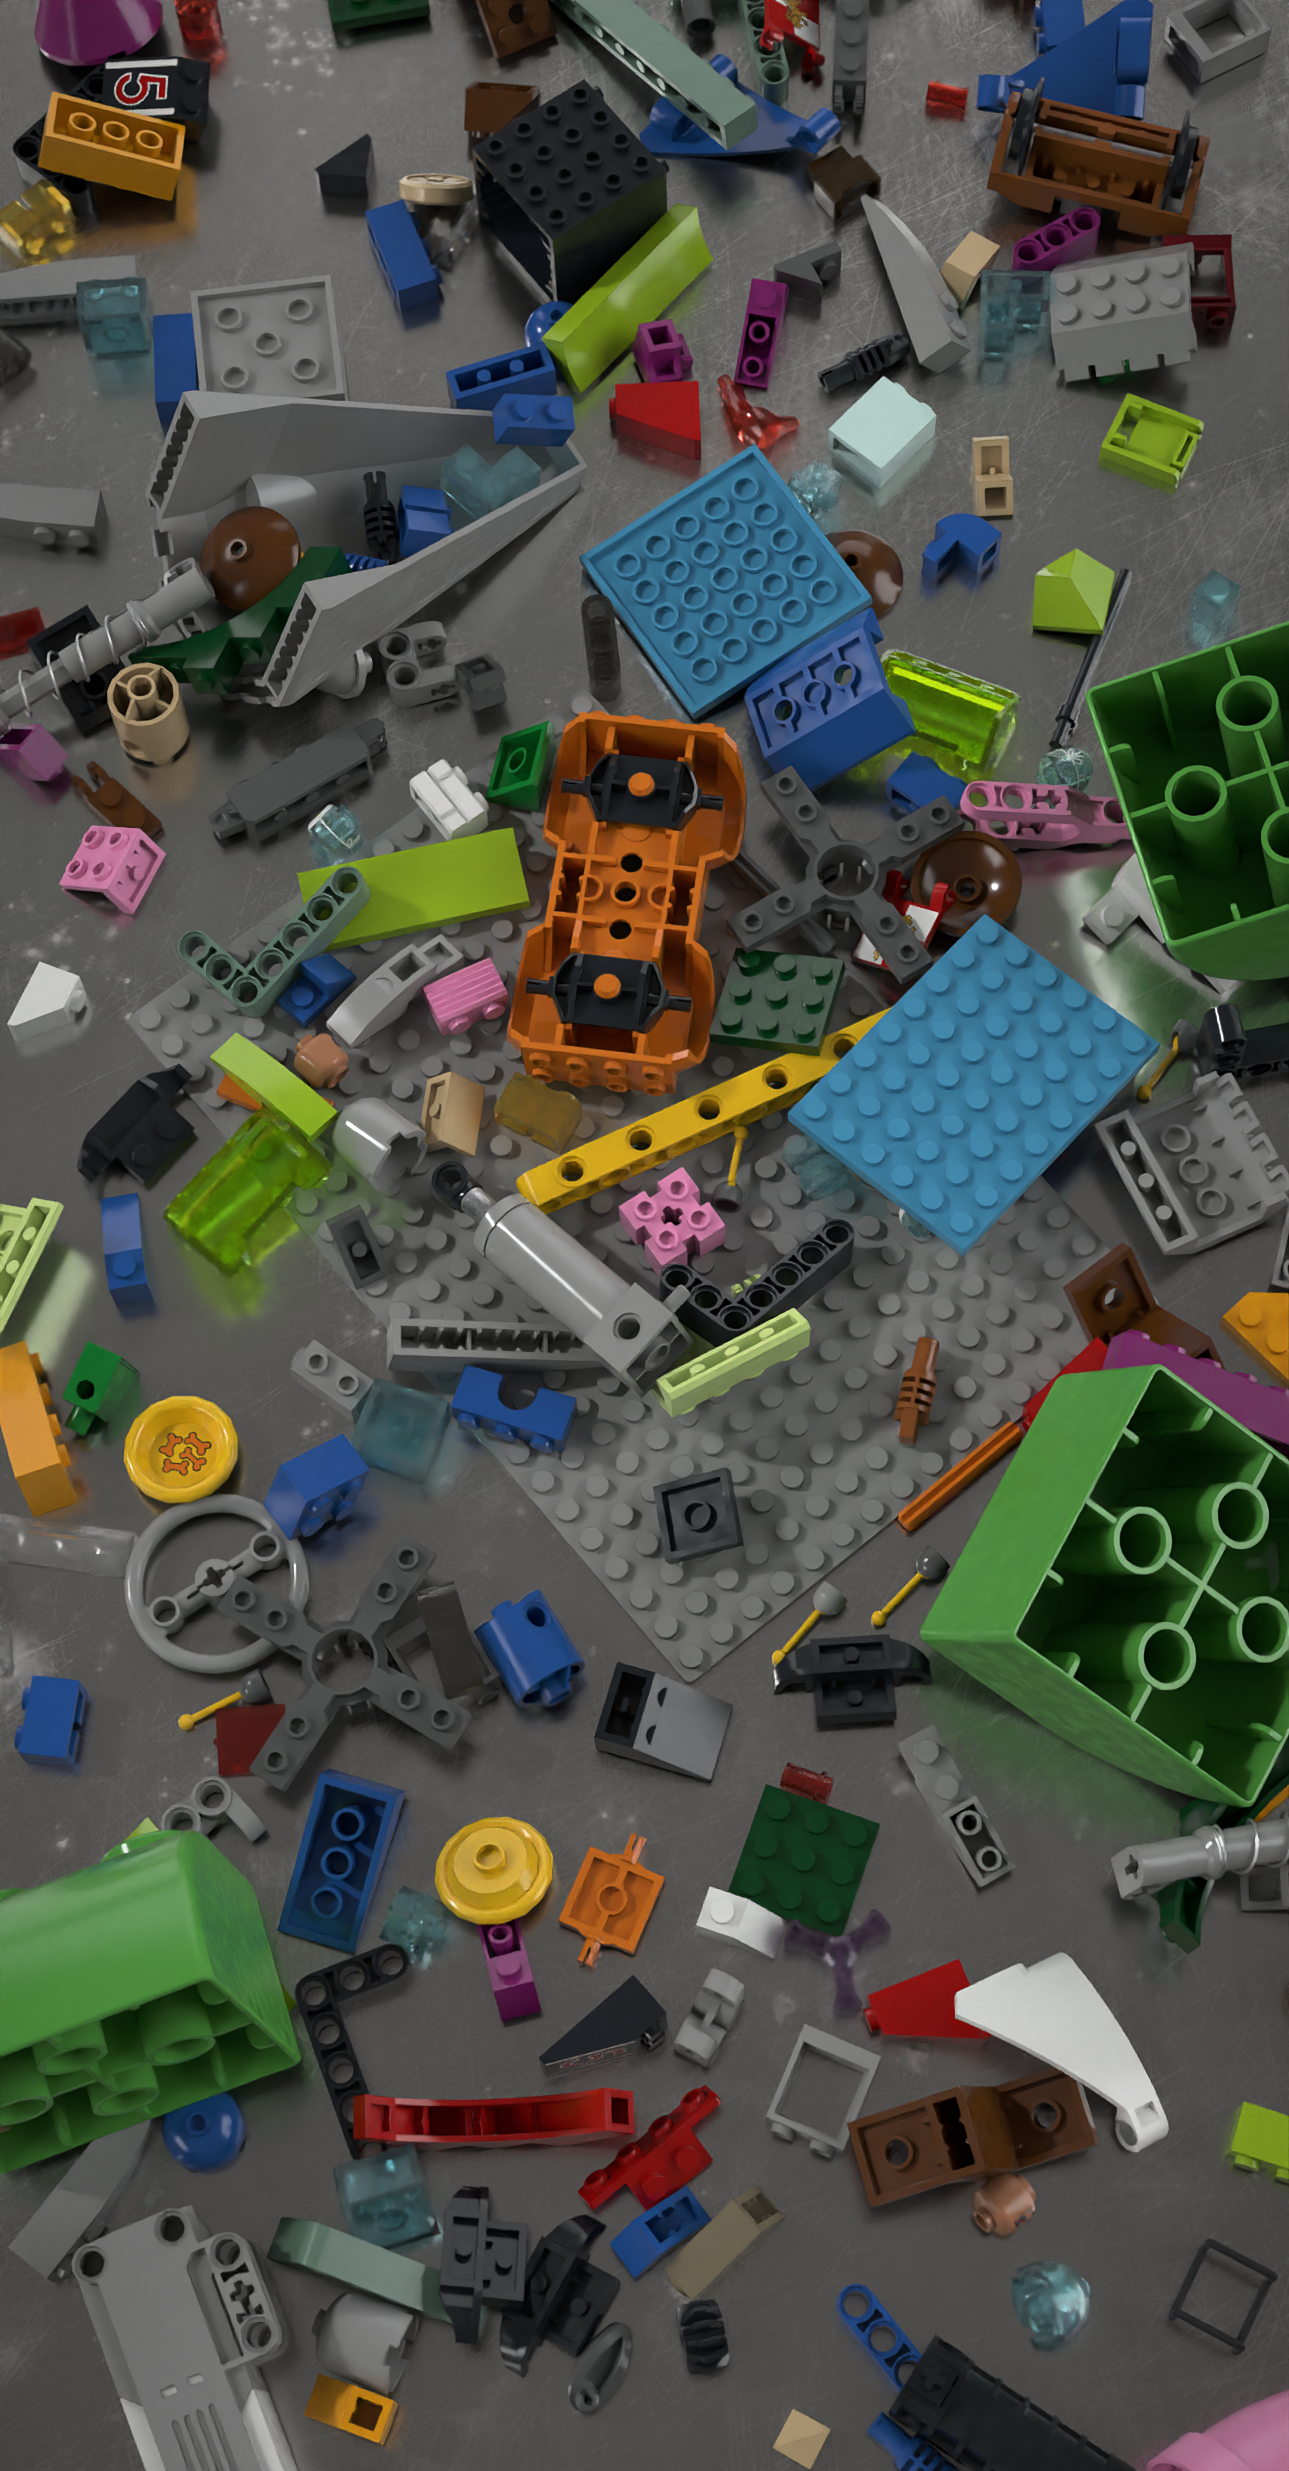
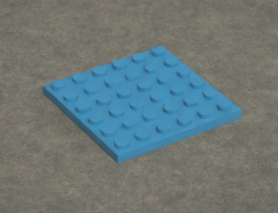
M755 443L579 557L582 567L694 720L749 685L782 659L873 604L871 595Z

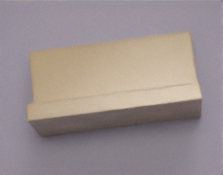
M452 1071L427 1079L420 1128L426 1132L423 1142L428 1145L427 1153L449 1147L468 1157L475 1156L485 1092L484 1086Z

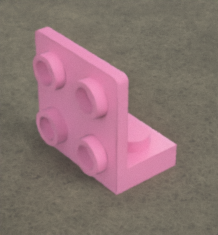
M93 825L84 834L81 845L72 861L66 867V872L60 881V885L64 889L102 892L123 913L134 914L166 853L141 829Z

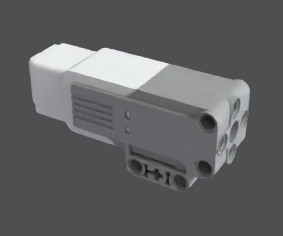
M188 2205L178 2209L163 2210L145 2219L129 2223L79 2248L72 2259V2271L78 2281L118 2395L121 2397L120 2400L145 2470L298 2471L260 2368L288 2355L294 2344L292 2328L260 2247L254 2242L231 2232L219 2233L212 2237L206 2224L196 2218L192 2205ZM240 2248L239 2258L233 2263V2254ZM270 2328V2341L266 2346H263V2335Z

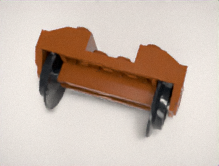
M1045 76L1041 77L1035 89L1025 88L1023 93L1011 92L993 156L987 189L997 191L1019 206L1051 213L1055 196L1119 211L1121 215L1117 229L1149 237L1171 234L1186 235L1211 139L1198 135L1199 128L1190 125L1189 110H1186L1180 131L1042 98ZM1012 130L1013 135L1008 159L1017 162V175L1002 172ZM1033 132H1035L1034 138H1033V143H1032V148H1031V152H1030V156H1029V160H1028V164H1027L1026 171H1025V175H1024V177H1022V173H1023V170H1024L1025 162H1026L1027 155H1028V151H1029V148H1030V144H1031ZM1171 164L1172 167L1161 209H1158L1168 166ZM1189 169H1192L1181 214L1165 211L1171 199L1181 200Z

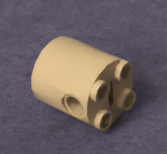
M139 663L122 669L112 679L107 691L108 706L120 744L126 752L137 759L164 764L184 746L189 734V721L179 685L173 674L160 665Z

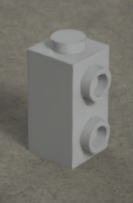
M315 1339L307 1348L305 1346L301 1347L291 1361L292 1367L290 1370L294 1381L353 1423L357 1422L378 1395L375 1381Z

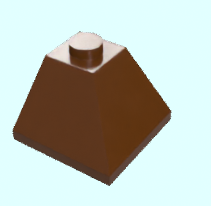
M474 81L465 91L464 131H473V137L489 138L493 133L500 131L540 94V86Z

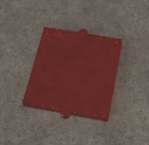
M286 1704L215 1709L217 1738L213 1740V1744L217 1746L219 1775L251 1773L249 1767L285 1714Z

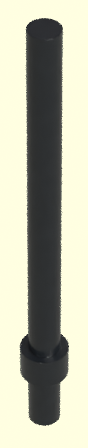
M1122 568L1119 570L1112 588L1103 635L1093 634L1065 704L1059 707L1055 717L1057 724L1049 741V746L1053 749H1062L1070 728H1074L1080 715L1078 708L1133 576V573L1128 569Z

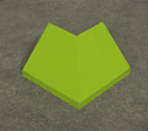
M1077 548L1045 566L1035 574L1033 629L1103 635L1115 572Z

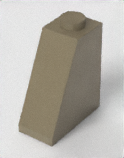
M758 2185L737 2196L664 2267L670 2275L671 2284L680 2294L688 2296L693 2301L708 2291L786 2216Z

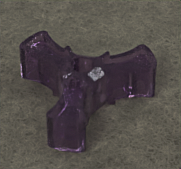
M876 1909L871 1910L866 1921L858 1929L839 1937H826L815 1934L795 1919L787 1929L784 1938V1951L803 1953L822 1963L830 1973L835 1986L836 1999L833 2006V2014L836 2016L854 2015L862 2009V2001L859 1999L853 1984L854 1965L866 1948L878 1941L890 1938L891 1927L885 1917Z

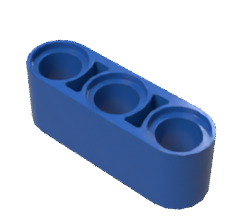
M851 2284L845 2287L839 2294L836 2304L837 2314L894 2389L900 2393L904 2384L899 2378V2368L905 2363L917 2365L922 2355L872 2291L864 2285ZM852 2294L861 2295L868 2304L867 2312L860 2317L849 2315L844 2308V2300ZM884 2328L893 2334L895 2345L891 2350L882 2352L873 2346L871 2335L877 2329Z

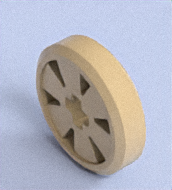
M409 175L399 181V196L404 201L414 204L436 206L460 205L468 203L474 198V183L466 177L457 175Z

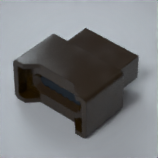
M842 145L807 165V176L814 183V198L833 221L840 219L842 210L861 200V197L865 194L874 199L881 193V176L862 154L853 158Z

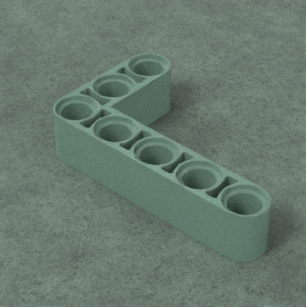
M669 0L672 8L682 11V0ZM711 0L712 7L732 3L737 4L758 93L777 106L783 104L789 96V67L782 42L778 43L774 40L772 51L760 45V37L765 25L764 0Z
M352 866L339 868L246 968L200 930H191L183 934L178 941V952L194 972L241 1013L249 1018L261 1017L268 1012L302 975L300 964L305 960L318 957L367 904L371 894L370 887L358 869ZM349 883H358L357 888L353 892L343 893L344 888ZM324 910H333L332 915L327 920H318ZM308 937L305 945L300 948H293L298 938ZM199 946H205L203 954L198 957H192L194 949ZM283 964L279 973L268 975L272 966ZM232 968L230 975L226 979L217 980L219 973L223 969ZM258 991L253 1001L243 1003L247 993Z
M281 2217L266 2256L267 2259L299 2271L322 2274L453 2326L451 2319L443 2309L439 2296L441 2271L329 2226L310 2220ZM481 2305L479 2330L488 2306Z

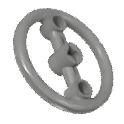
M212 1494L191 1503H179L157 1517L142 1533L132 1550L125 1576V1600L130 1618L146 1644L164 1660L180 1668L194 1672L215 1674L233 1672L249 1667L265 1659L279 1647L264 1638H260L255 1643L231 1653L217 1655L198 1654L173 1644L166 1636L178 1632L184 1624V1618L204 1605L209 1604L218 1607L238 1575L246 1579L260 1569H275L284 1559L288 1560L291 1573L290 1594L287 1604L303 1613L307 1601L309 1577L308 1565L302 1546L297 1537L289 1541L264 1505L253 1499L230 1494ZM223 1512L249 1517L266 1527L267 1531L257 1533L251 1539L249 1548L228 1562L221 1559H209L203 1562L195 1573V1583L173 1597L161 1596L156 1598L150 1607L145 1606L143 1578L149 1557L156 1545L177 1525L203 1514ZM272 1544L276 1546L275 1552L269 1557L257 1555L258 1550L263 1545ZM218 1578L223 1585L216 1588L211 1581ZM167 1608L176 1610V1614L171 1621H157V1617L162 1610Z

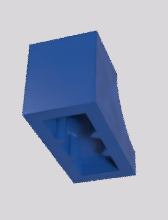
M685 2186L635 2218L609 2244L632 2276L636 2278L662 2261L679 2245L703 2229L712 2219L688 2186Z

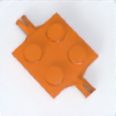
M631 1833L622 1855L608 1854L590 1846L558 1919L559 1924L579 1932L586 1939L579 1957L576 1959L582 1965L585 1962L587 1967H593L601 1945L613 1946L634 1955L665 1882V1877L645 1869L637 1861L647 1841L642 1836H639L638 1839L637 1834Z

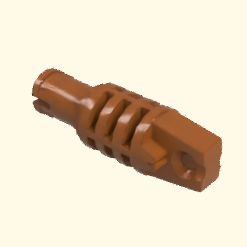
M919 1337L917 1339L912 1366L903 1375L894 1415V1421L900 1422L898 1437L900 1443L915 1445L920 1425L928 1426L938 1382L934 1369L940 1346L939 1342L932 1338Z

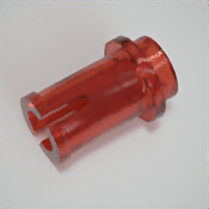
M939 78L936 81H929L926 101L932 102V106L940 103L965 109L969 87L942 83Z
M788 1762L783 1771L780 1786L812 1796L813 1801L816 1802L819 1799L827 1801L833 1787L834 1778L828 1777V1772L822 1771L820 1774Z

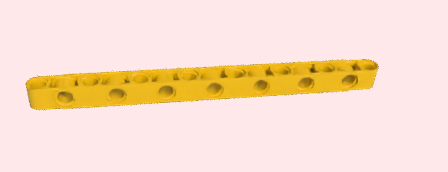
M892 1007L825 1036L820 1056L797 1053L785 1054L535 1167L518 1177L515 1185L520 1195L527 1198L544 1214L548 1215L734 1132L738 1126L745 1127L796 1104L842 1059L837 1057L836 1054L841 1051L849 1052ZM779 1081L786 1086L781 1089H773L768 1084ZM708 1111L718 1115L715 1119L711 1120L701 1117L704 1112ZM639 1142H645L650 1145L649 1148L642 1151L636 1150L632 1146ZM569 1173H578L582 1176L579 1180L573 1182L564 1179Z

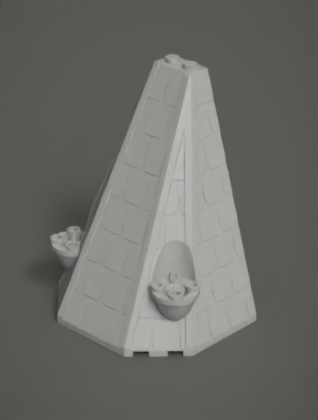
M191 390L182 393L145 495L147 507L155 506L158 529L150 530L154 557H162L165 575L176 564L192 557L200 567L204 543L214 526L229 513L249 506L267 507L284 516L296 530L303 554H305L309 546H340L344 555L354 553L372 557L366 541L363 508L367 503L365 482L363 480L365 473L373 472V480L376 483V471L385 472L388 500L394 505L395 511L402 485L444 490L446 505L451 507L449 527L454 528V533L408 558L401 557L398 538L396 564L304 582L269 664L244 663L229 692L222 694L225 700L244 699L246 703H271L274 707H282L295 703L313 688L323 692L334 693L343 699L359 696L365 686L366 673L372 670V659L369 653L363 651L362 648L395 629L574 495L588 466L569 439L562 447L495 444L492 411ZM244 547L238 550L237 555L242 552ZM164 579L158 580V587L160 589L165 586ZM213 598L179 619L177 623L185 636L189 638L209 631L243 612L229 609Z

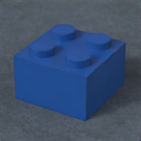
M341 1434L281 1464L263 1505L289 1541L302 1534L305 1537L317 1532L325 1522L333 1518L341 1520L354 1510V1503L364 1489L363 1484L370 1469L346 1436Z

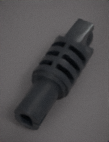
M901 331L876 338L871 343L864 344L863 348L858 347L854 352L846 353L843 360L819 371L817 373L818 380L827 393L851 380L860 382L865 377L872 376L873 372L878 373L882 368L890 367L911 352L910 343Z
M376 471L377 482L375 483L373 472H368L363 476L367 503L363 508L366 541L372 558L386 560L388 565L396 564L398 532L395 508L392 502L388 500L386 474L383 471Z

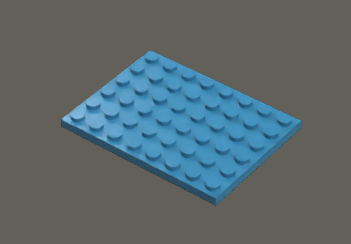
M984 914L788 1112V1121L956 1252L964 1256L1159 1051L1160 1043Z

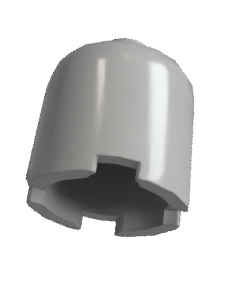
M365 1097L344 1106L338 1112L339 1117L332 1131L333 1147L337 1154L376 1191L387 1192L395 1189L398 1185L393 1181L397 1180L404 1172L412 1175L422 1162L428 1149V1145L423 1142L426 1132L387 1102L375 1097Z
M349 2292L342 2294L330 2304L327 2311L320 2309L314 2320L311 2334L317 2336L315 2344L317 2359L324 2368L334 2374L384 2395H387L388 2392L392 2393L408 2361L400 2357L406 2340L415 2341L419 2325V2314L360 2293Z

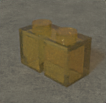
M44 178L20 195L21 200L30 209L26 210L16 200H13L0 210V241L23 262L32 255L39 253L45 245L58 235L64 234L75 223L70 202Z
M516 1071L493 1107L495 1123L523 1137L531 1129L535 1131L531 1141L559 1155L563 1153L583 1119L582 1105L574 1095L566 1091L558 1093L546 1087L545 1082L536 1076L531 1077V1074L524 1076Z

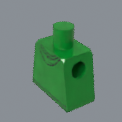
M87 1341L63 1393L62 1398L74 1406L64 1427L85 1436L94 1417L108 1422L139 1370L123 1357Z

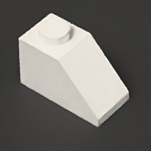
M39 961L7 1023L13 1038L21 1042L70 1023L75 1012L81 1011L86 1000V992L80 976Z
M709 1886L696 1927L697 1935L774 1960L787 1920L749 1899Z

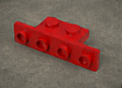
M706 2085L689 2091L682 2098L680 2105L670 2114L657 2118L649 2126L648 2132L640 2139L622 2147L618 2151L615 2160L604 2169L591 2173L585 2179L584 2186L577 2191L579 2196L591 2209H595L625 2184L645 2211L670 2197L713 2161L691 2128L722 2102L721 2099Z

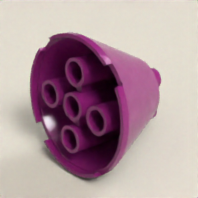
M38 0L33 34L41 52L53 61L73 66L103 64L105 60H108V56L124 50L129 55L152 39L163 21V5L161 0Z

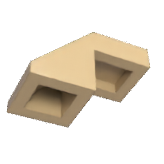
M970 231L954 250L940 272L949 292L957 300L958 308L964 309L978 278H987L1002 247L974 231Z
M1008 436L972 438L973 476L978 517L1013 514V479L1009 471Z

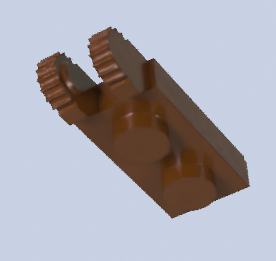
M91 761L86 768L89 774L102 785L97 791L93 792L89 785L77 775L69 780L75 791L87 801L88 806L110 827L138 828L149 838L163 828L162 822L114 777L110 778L106 771L96 762Z

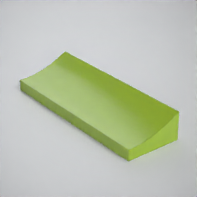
M675 203L541 337L573 392L582 393L635 340L638 325L653 322L714 260L701 231L697 206Z
M513 827L297 873L304 904L336 870L344 866H352L358 869L370 887L371 894L367 904L323 952L530 907ZM349 883L344 888L343 893L353 892L357 888L358 883ZM324 910L318 920H327L332 915L333 910Z

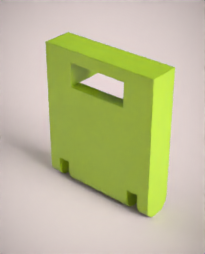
M1127 393L1100 447L1099 457L1169 484H1177L1180 473L1183 472L1199 439V435H1201L1204 429V423L1188 415ZM1125 419L1137 423L1127 445V436L1119 434Z

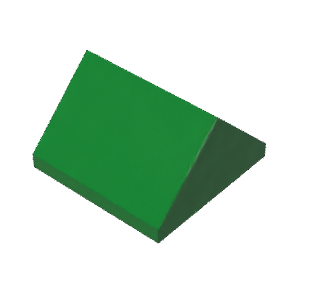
M546 721L501 737L485 800L494 804L540 812L556 752L553 723Z

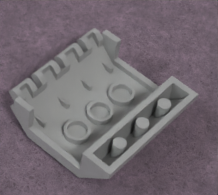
M1189 242L1056 265L1050 274L1051 337L1056 368L1060 374H1065L1066 382L1091 379L1090 365H1095L1096 377H1104L1125 373L1124 360L1128 359L1131 372L1159 368V354H1164L1166 367L1191 362L1190 353L1197 352V334L1191 315L1190 276L1195 275L1193 243Z
M1213 1071L1195 1079L1192 1092L1133 1118L1127 1109L1097 1122L1093 1126L1163 1255L1195 1254L1262 1224L1289 1203L1287 1196L1289 1194V1173L1283 1164L1273 1169L1271 1168L1273 1164L1280 1160V1157L1266 1133L1253 1136L1262 1126L1248 1101L1241 1102L1238 1105L1235 1104L1244 1094L1232 1073H1227L1220 1077L1216 1071Z

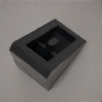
M368 134L314 169L317 191L321 195L369 198L374 166L372 138Z

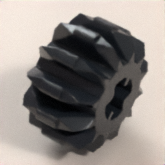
M698 2299L679 2306L676 2313L677 2326L687 2369L692 2375L700 2373L705 2375L726 2368L730 2359L729 2348L718 2303L714 2299Z

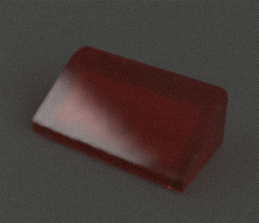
M39 607L0 617V654L25 648L26 640L45 630Z

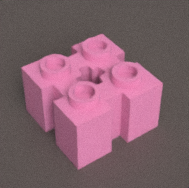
M683 1166L657 1182L658 1193L652 1197H649L643 1191L619 1206L620 1224L636 1246L645 1243V1259L659 1278L665 1266L673 1263H681L688 1266L687 1255L696 1251L701 1258L726 1242L725 1224L709 1202L700 1206V1190Z

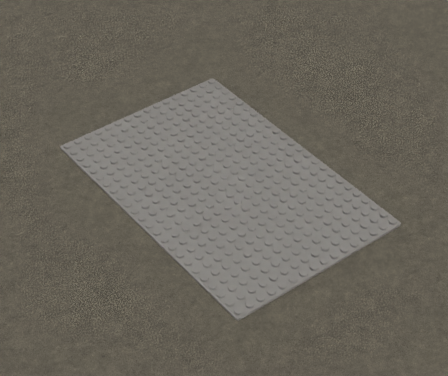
M584 689L576 692L529 726L532 727L550 721L554 724L556 752L540 812L494 804L486 800L489 806L487 811L488 825L487 828L478 834L513 827L530 900L529 908L322 952L319 956L332 955L356 975V980L306 1029L278 1006V1002L261 1017H247L194 971H191L133 1013L128 1019L131 1029L165 1069L179 1063L192 1075L182 1089L387 1331L393 1318L561 1324L475 1250L473 1240L479 1224L465 1212L461 1213L448 1207L432 1187V1175L442 1163L455 1161L462 1164L470 1175L482 1185L483 1191L498 1202L509 1195L520 1194L515 1182L523 1173L789 1053L711 1043L706 1057L700 1064L678 1073L675 1095L650 1096L643 1091L628 1089L625 1092H615L607 1089L606 1086L599 1085L581 1088L565 1081L553 1080L551 1083H541L533 1080L531 1077H526L522 1054L506 1038L513 992L528 930L545 923L557 850L542 839V832L555 762L564 727L579 716V712L603 711L608 713L591 693ZM498 750L465 773L468 780V785L466 786L473 794L479 792L484 799ZM419 806L342 863L447 840ZM628 855L621 861L622 869L627 872H636L643 864L641 858L636 855ZM728 863L710 869L699 944L708 951L712 964L716 995L715 1012L736 947L742 948L727 927V919L763 899ZM623 888L615 896L618 900L626 902L632 900L636 896V892L630 888ZM301 892L224 947L223 950L246 968L303 907L304 903ZM619 921L610 927L609 932L615 939H625L630 935L631 927L628 923ZM793 928L755 949L822 957ZM439 934L464 955V966L455 972L490 957L507 989L510 1007L505 1009L501 1016L492 1020L482 1018L480 1021L471 1024L468 1030L457 1035L448 1033L446 1036H442L424 1000L423 993L408 1002V1012L351 1050L326 1027V1022L338 1007L380 966L411 943L419 948ZM308 937L298 938L293 948H300L305 945ZM832 953L830 956L826 957V958L838 959V958L835 956L834 953ZM283 964L272 966L268 975L279 973ZM846 966L826 1036L886 1010ZM232 968L223 969L219 973L217 980L226 979L230 975ZM258 991L247 993L243 1003L253 1001ZM237 1032L285 1066L318 1095L334 1101V1109L338 1112L344 1106L352 1104L358 1099L375 1097L390 1104L418 1127H420L427 1079L450 1071L455 1072L485 1087L475 1156L468 1157L449 1147L429 1153L426 1152L422 1162L412 1175L404 1172L397 1180L393 1181L398 1185L395 1189L387 1192L376 1191L335 1151L332 1144V1131L336 1121L319 1138L310 1142L301 1132L293 1127L218 1097L216 1091L225 1073L210 1060V1056ZM323 1033L329 1034L349 1056L347 1064L349 1072L331 1089H328L326 1086L314 1088L294 1067L293 1062L298 1053L295 1050V1046L308 1034H311L313 1037ZM841 1051L836 1056L843 1058L848 1052ZM779 1081L768 1084L773 1089H781L786 1086ZM793 1104L745 1126L749 1131V1136L743 1142L735 1183L742 1189L743 1200L741 1209L736 1213H726L713 1207L725 1224L726 1242L701 1258L694 1251L687 1255L690 1268L733 1297L732 1286L739 1283L745 1290L744 1280L757 1273L763 1275L825 1222L832 1219H842L849 1222L855 1230L852 1262L797 1309L808 1321L811 1328L809 1346L799 1351L794 1358L780 1361L766 1368L761 1375L745 1379L730 1387L729 1391L725 1394L711 1397L697 1404L692 1411L686 1414H678L674 1417L667 1413L650 1392L641 1399L605 1367L497 1373L503 1375L505 1386L501 1403L512 1410H522L530 1406L536 1398L539 1387L577 1399L578 1412L563 1453L553 1450L552 1453L541 1452L534 1449L530 1442L517 1438L513 1442L506 1441L493 1434L494 1431L482 1427L472 1431L682 1680L689 1684L694 1683L898 1519V1514L901 1510L1002 1426L1010 1421L1016 1424L1022 1418L1024 1405L1089 1345L1063 1287L1111 1250L1041 1175L977 1243L962 1256L913 1217L914 1221L911 1220L907 1229L904 1228L899 1220V1206L872 1185H868L864 1181L857 1183L844 1163L788 1121V1112L796 1105ZM709 1111L701 1115L706 1120L715 1119L718 1116L716 1113ZM734 1132L590 1197L572 1203L547 1216L630 1286L636 1282L652 1297L659 1300L660 1278L645 1259V1243L636 1246L620 1224L619 1206L643 1191L649 1197H652L658 1193L657 1182L682 1166L700 1190V1206L707 1202L711 1205L715 1187L728 1180L736 1143ZM639 1142L632 1147L642 1151L649 1148L650 1145L645 1142ZM569 1173L564 1179L573 1182L579 1180L582 1176L578 1173ZM461 1181L456 1182L451 1187L450 1191L456 1189L460 1185ZM360 1204L391 1274L356 1290L333 1246L334 1240L325 1220ZM1115 1288L1107 1293L1105 1304L1113 1300ZM919 1337H928L937 1340L940 1344L934 1369L938 1382L928 1426L920 1425L915 1445L900 1443L898 1437L900 1422L894 1421L903 1375L912 1366L917 1339ZM423 1372L451 1405L463 1373ZM726 1467L731 1471L744 1546L670 1565L664 1558L653 1487Z

